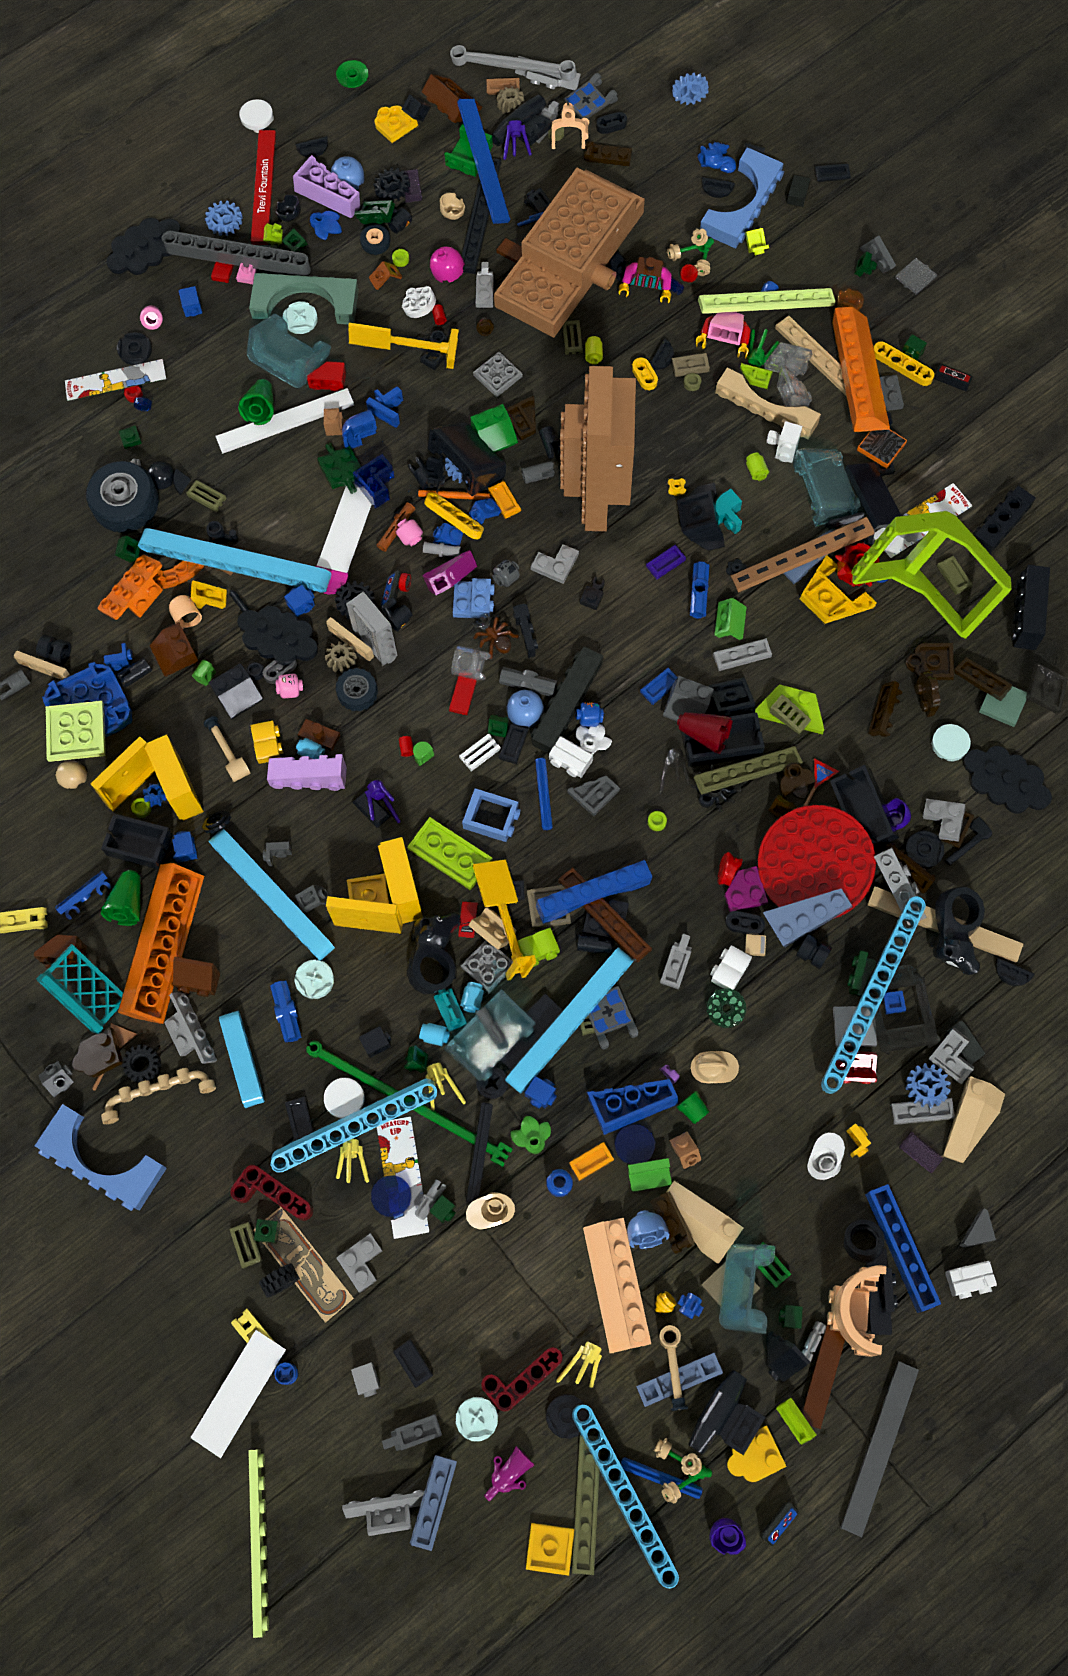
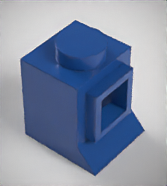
M177 832L174 835V839H172L175 852L173 859L175 862L181 863L198 859L194 837L191 832Z

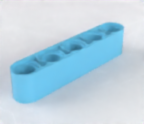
M239 1011L219 1016L244 1107L248 1108L265 1102Z

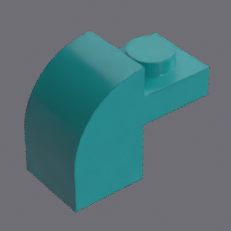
M729 489L717 499L715 507L718 525L724 522L725 527L736 534L741 530L742 521L735 513L741 510L742 500L732 489Z

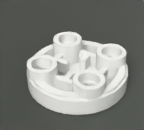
M263 100L248 101L240 109L242 124L256 133L269 126L274 120L271 106Z
M429 286L416 289L409 288L406 291L402 308L407 316L419 318L428 314L434 308L436 297Z
M336 1079L325 1090V1107L330 1114L342 1119L359 1111L364 1105V1091L353 1079Z

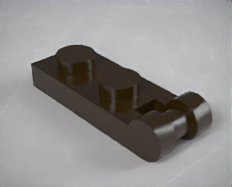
M592 141L586 143L585 161L630 166L632 148L599 145Z
M670 1191L651 1200L650 1202L656 1214L660 1215L666 1222L672 1251L678 1254L684 1247L689 1248L693 1246L694 1240ZM678 1234H681V1236H682V1239H681V1240L678 1239V1237H677Z

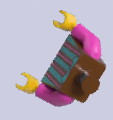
M639 257L636 262L626 267L622 279L623 283L619 285V295L622 290H625V297L629 295L628 284L658 290L663 289L660 302L662 303L663 297H667L668 303L670 302L671 273L664 267L662 260H656L653 257Z

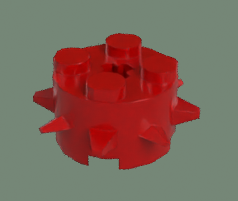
M864 542L854 546L850 544L845 546L843 555H835V558L838 559L837 576L840 580L852 585V587L864 584H853L851 572L853 567L870 549V546ZM879 557L874 563H879ZM872 582L865 583L869 587L872 586Z

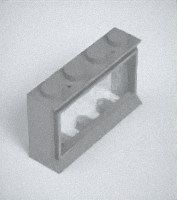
M362 592L346 603L354 635L360 637L372 649L375 657L384 666L387 663L393 662L396 656H398L391 624L367 595Z

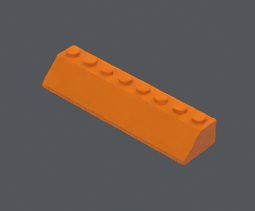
M854 307L835 308L832 323L853 431L888 430L890 426L868 319Z
M174 863L160 865L118 1013L135 1019L160 1024L164 1023L170 1002L169 995L174 987L173 960L174 957L182 958L204 880L203 875Z

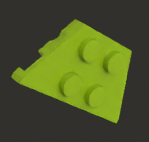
M779 684L755 709L758 718L784 724L769 713L772 705L781 695H784L811 719V722L804 730L823 735L824 726L817 697L814 693ZM781 705L778 709L781 711L784 706ZM787 710L784 714L787 716L790 710ZM794 714L790 720L793 721L796 715ZM800 718L796 725L799 726L803 720Z

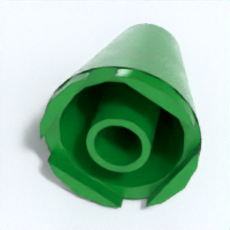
M265 379L258 380L240 399L238 410L245 421H251L254 425H264L270 422L274 414L273 388L269 381Z
M127 870L120 875L101 909V915L107 921L111 922L113 919L118 921V925L132 926L136 925L140 920L141 877L136 871Z

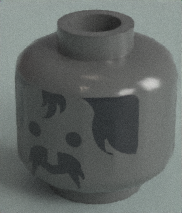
M503 560L493 569V580L501 587H509L520 576L519 566L514 561Z

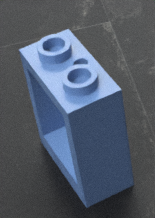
M475 788L462 822L463 829L507 842L508 837L513 835L515 826L512 825L514 820H518L521 809H519L517 801ZM482 800L511 808L503 830L474 822Z

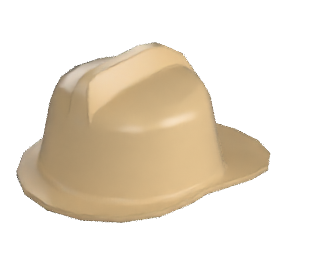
M724 1051L702 1052L696 1055L691 1062L692 1075L701 1083L730 1082L737 1076L739 1071L737 1059L734 1055Z
M492 1192L470 1203L466 1210V1219L474 1228L487 1229L508 1222L514 1215L515 1205L507 1195Z

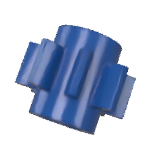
M149 783V787L143 789L145 795L144 802L149 801L151 807L154 805L161 806L162 801L167 800L159 783Z
M690 1292L687 1297L682 1295L677 1303L681 1306L679 1312L690 1319H693L694 1315L699 1317L704 1309L700 1305L702 1300Z

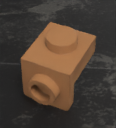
M688 1132L669 1140L684 1169L701 1161L699 1150Z

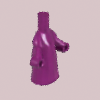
M517 1446L501 1469L500 1464L503 1462V1459L500 1456L494 1458L493 1486L484 1494L488 1501H491L498 1492L506 1493L512 1489L523 1490L526 1488L527 1484L524 1480H520L518 1483L514 1482L535 1464Z

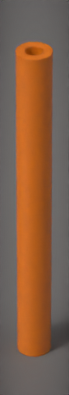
M419 490L418 497H426L430 492L436 493V490ZM438 491L436 493L443 498L483 500L490 498V493H477L474 496H471L468 492Z

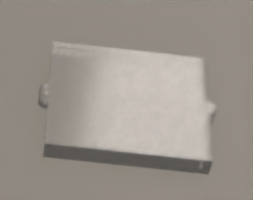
M915 258L895 278L904 284L905 288H909L917 295L937 277V274L929 269L928 265H924Z

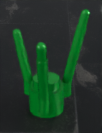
M753 329L751 332L747 359L752 366L760 367L765 365L767 359L779 344V341H776L767 354H764L762 346L768 332L767 329L763 332L758 348L754 350L755 330Z

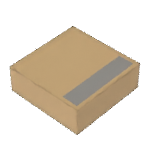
M746 934L745 953L754 956H765L766 936Z

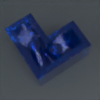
M381 454L353 472L355 484L375 509L390 500L389 491L385 483L394 478L392 465Z

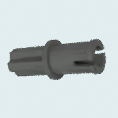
M486 1006L475 1012L485 1027L484 1031L487 1030L495 1044L499 1045L506 1040V1037L496 1024L498 1021L493 1019Z

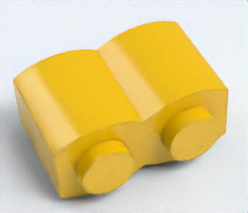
M273 721L251 725L258 763L269 762V758H281L280 754H283V747L281 742L278 743L277 738L280 736L279 726H275Z

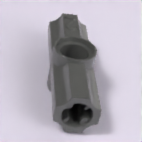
M503 667L499 684L518 688L519 691L531 690L538 694L553 697L557 681L541 677L531 670L521 672Z

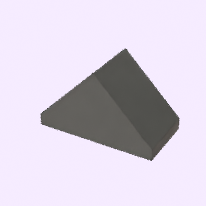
M985 1208L979 1210L959 1246L964 1248L996 1240L988 1210Z

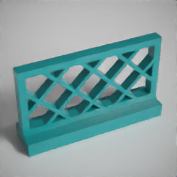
M72 944L43 974L36 978L49 993L92 1033L99 1034L103 1029L102 1026L120 1007L123 992ZM73 951L77 955V964L67 965V956ZM81 966H88L91 969V978H81ZM63 967V979H55L51 975L55 968ZM67 967H77V978L67 979ZM102 979L105 982V991H95V980ZM81 980H91V992H81ZM67 981H77V992L70 993L67 990ZM105 993V1005H95V994ZM109 993H117L121 999L116 1004H109ZM91 994V1006H84L81 1003V995ZM105 1007V1016L99 1020L95 1016V1008Z

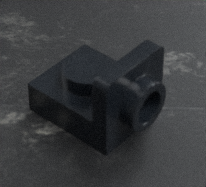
M541 187L536 191L532 189L526 195L527 199L524 201L525 204L529 203L537 214L544 212L551 203Z

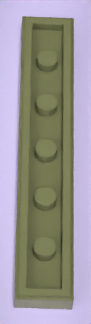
M793 746L697 774L694 780L702 795L782 771L789 763L801 765L803 761L796 747Z
M580 1435L572 1573L594 1575L599 1468L582 1435ZM588 1436V1439L591 1441L598 1438V1436ZM600 1449L599 1452H598V1458H599V1459H600V1451H601V1449Z

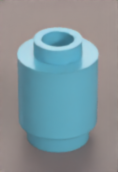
M308 738L300 739L296 746L297 754L300 756L319 759L320 755L325 754V749L322 748V745Z
M468 982L467 986H465L460 1004L464 1007V1011L475 1013V1010L480 1009L484 993L482 990L483 985Z
M423 1023L419 1039L424 1040L426 1043L443 1046L444 1043L448 1042L450 1032L447 1031L445 1026Z

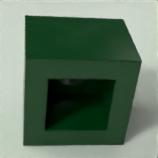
M294 228L282 240L289 250L300 253L308 245L306 240Z
M912 334L905 343L902 352L918 361L925 351L927 342Z
M128 536L120 538L115 556L130 563L135 561L140 552L139 542Z
M442 1195L429 1212L441 1223H444L445 1221L449 1222L454 1217L456 1207Z
M257 1219L254 1240L256 1242L277 1244L280 1223L278 1221ZM265 1227L269 1228V1232L267 1234L262 1233L263 1228Z
M783 1306V1310L780 1309L779 1322L782 1323V1328L801 1329L803 1307Z

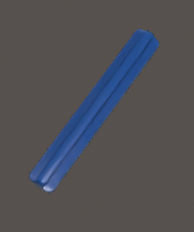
M537 758L535 761L542 829L551 830L552 817L546 759Z
M625 1457L622 1458L621 1466L623 1470L663 1485L673 1481L676 1485L684 1482L682 1479ZM692 1483L680 1490L681 1493L700 1499L703 1491L702 1487Z

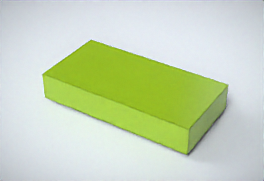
M792 1398L776 1407L801 1445L816 1436V1433Z

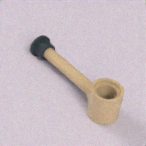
M216 716L210 717L204 721V726L208 727L210 732H213L227 757L229 764L225 767L233 782L251 774L243 758L236 759L219 729L218 718Z
M668 1325L662 1328L659 1334V1342L668 1352L674 1396L671 1411L688 1409V1406L685 1405V1398H682L675 1349L680 1342L681 1334L675 1326ZM670 1331L675 1334L676 1339L673 1343L665 1341L664 1334Z

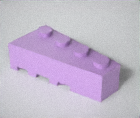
M312 155L293 175L295 192L349 218H352L355 211L360 209L359 192L347 182L338 179V175L334 172H329L326 166L322 163L319 164Z
M336 754L335 758L320 755L319 759H313L309 756H302L299 760H295L293 757L269 758L267 781L275 789L291 787L292 789L299 790L305 787L312 790L328 788L332 791L345 789L347 767L342 754Z

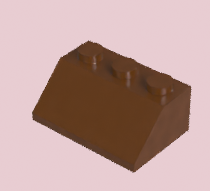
M431 74L422 90V93L427 96L426 99L433 104L435 103L439 111L446 113L450 121L463 123L457 102L459 99L473 98L451 78ZM475 100L479 112L482 106Z

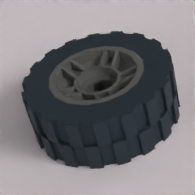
M349 669L339 676L338 682H336L335 689L338 700L346 709L351 711L366 710L377 699L378 689L375 678L365 669Z

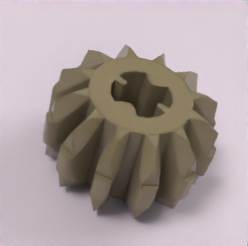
M513 86L509 89L505 87L497 95V107L501 110L502 114L508 113L509 115L524 103L523 92H520L519 88L514 89Z
M339 641L336 646L332 643V649L326 650L325 660L327 661V666L332 668L334 672L340 669V672L343 673L344 669H351L350 665L355 666L357 656L354 653V648L352 646L349 647L347 642L342 645Z

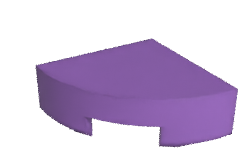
M664 1065L660 1069L670 1079L672 1084L678 1081L679 1074L675 1070H671L669 1065Z

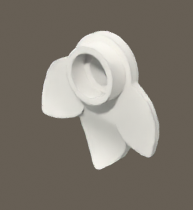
M601 724L589 729L581 725L577 728L576 738L580 742V747L591 754H594L597 750L609 748L612 743L610 738L604 737L605 728Z

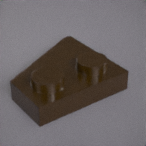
M534 396L506 409L520 441L536 433Z

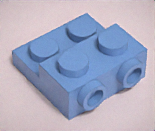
M473 578L472 582H457L454 585L453 617L490 618V612L494 610V601H491V595H494L495 585L491 584V579Z

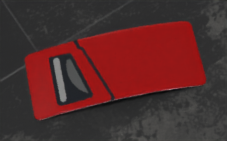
M462 902L460 916L462 921L459 926V937L474 938V930L468 925L472 919L476 918L478 903Z

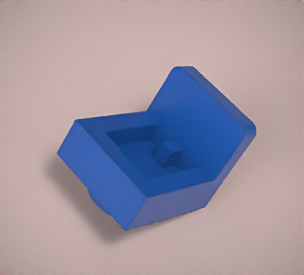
M398 386L385 395H382L378 389L374 391V400L389 409L397 407L403 401L402 391Z
M492 498L476 501L469 514L472 519L482 525L486 518L499 516L501 509Z
M444 523L435 529L433 543L438 544L442 542L446 545L459 547L463 532Z
M126 643L121 644L122 653L104 656V663L111 670L118 671L131 666L130 660H133L132 650L128 649Z

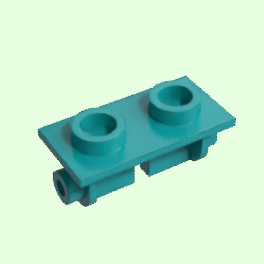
M452 989L438 991L439 994L433 997L448 1031L450 1032L466 1025L467 1022Z

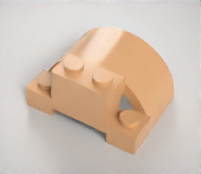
M885 1265L868 1268L861 1267L859 1272L849 1277L842 1286H834L833 1290H829L828 1302L832 1303L831 1312L827 1314V1325H830V1330L840 1331L843 1338L851 1345V1350H854V1355L873 1357L882 1354V1345L872 1343L875 1334H868L866 1332L868 1326L869 1291H877L876 1282L879 1281L880 1274H886Z

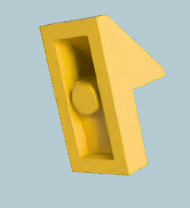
M192 581L191 599L199 609L206 604L221 609L226 607V589Z

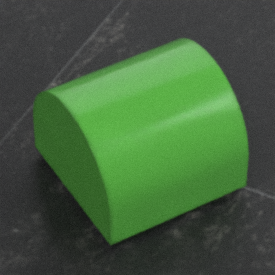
M202 660L192 674V677L197 682L207 686L208 682L215 675L216 670L210 662Z
M419 742L413 748L414 758L419 766L434 756L433 748L427 742Z

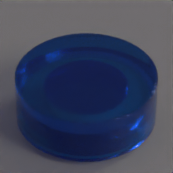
M137 397L134 399V407L140 411H149L152 407V401L147 398Z

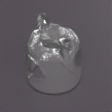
M458 645L452 661L451 674L475 680H485L486 676L482 672L485 660L489 659L491 655L482 650Z

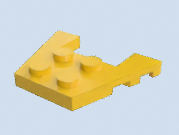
M828 555L824 557L814 576L804 589L800 600L825 624L874 608L877 602L866 592L854 601H851L827 578L837 570V564Z

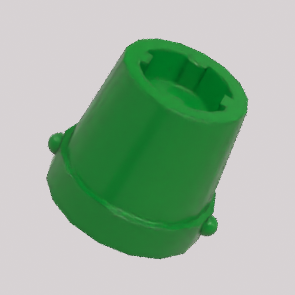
M697 1091L693 1092L676 1107L693 1124H696L710 1112Z

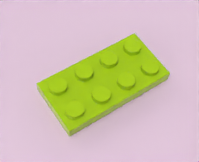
M431 817L428 818L407 847L408 850L469 890L477 882L473 864L491 862L493 860L492 857Z

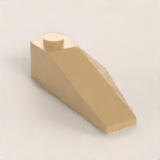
M972 1076L965 1081L943 1157L960 1163L966 1160L1000 1113L1005 1093L991 1083Z
M674 1181L667 1192L670 1191L694 1242L703 1254L719 1264L743 1230V1227Z

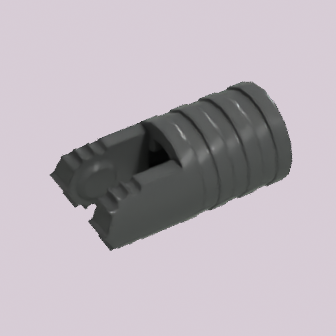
M549 461L521 468L524 483L528 484L553 477L555 474L553 470L554 463Z
M22 669L0 682V689L6 684L11 688L9 691L1 694V701L31 684Z

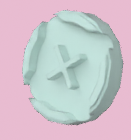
M298 301L292 303L283 312L285 327L295 334L307 333L314 329L317 324L316 310L307 302Z
M947 724L936 730L931 744L933 751L938 757L947 759V761H957L966 755L971 741L969 734L962 727Z
M309 960L297 969L295 985L303 996L310 999H319L331 991L334 984V975L332 969L325 962Z
M472 1397L465 1400L456 1413L458 1431L471 1441H482L489 1438L495 1432L498 1424L496 1408L489 1400L482 1397Z

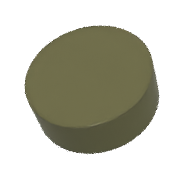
M564 127L558 128L555 131V141H559L564 137ZM552 128L548 131V137H549L551 140H552Z
M689 373L684 377V387L687 390L696 391L700 388L701 377L697 373Z

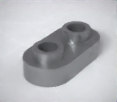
M295 659L289 666L278 664L275 660L272 661L263 670L266 682L276 684L275 680H278L280 675L290 674L296 668L297 661Z

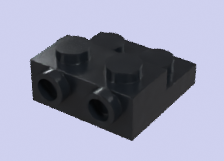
M745 677L709 685L710 688L714 689L711 698L716 715L730 717L755 713V701Z

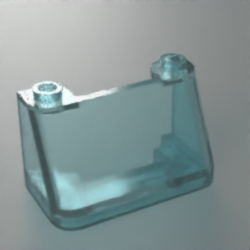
M273 314L249 330L247 356L251 362L295 388H301L308 382L307 375L319 368L329 356L331 346L323 341H318L311 348L287 334V322L279 315Z
M803 448L796 451L793 467L796 473L799 472V476H803L811 497V508L816 513V516L813 517L815 526L826 524L830 520L857 514L858 508H860L859 498L855 497L849 478L844 470L842 453L838 452L837 449Z
M502 989L485 1006L493 1019L498 1021L496 1024L506 1037V1040L499 1045L495 1044L487 1030L484 1031L485 1027L477 1015H475L443 1048L478 1081H481V1079L486 1081L493 1074L491 1071L493 1066L520 1038L523 1036L527 1038L535 1030L533 1028L535 1022Z
M735 1244L729 1248L726 1257L719 1316L720 1323L725 1329L759 1335L766 1334V1315L760 1310L751 1309L754 1280L758 1266H768L773 1262L776 1246L766 1244Z

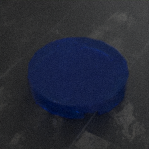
M641 1125L624 1127L615 1139L617 1156L628 1165L647 1162L655 1150V1140L652 1133Z
M394 1175L379 1179L371 1192V1202L375 1210L387 1217L401 1215L410 1207L412 1201V1191L408 1183L401 1177Z

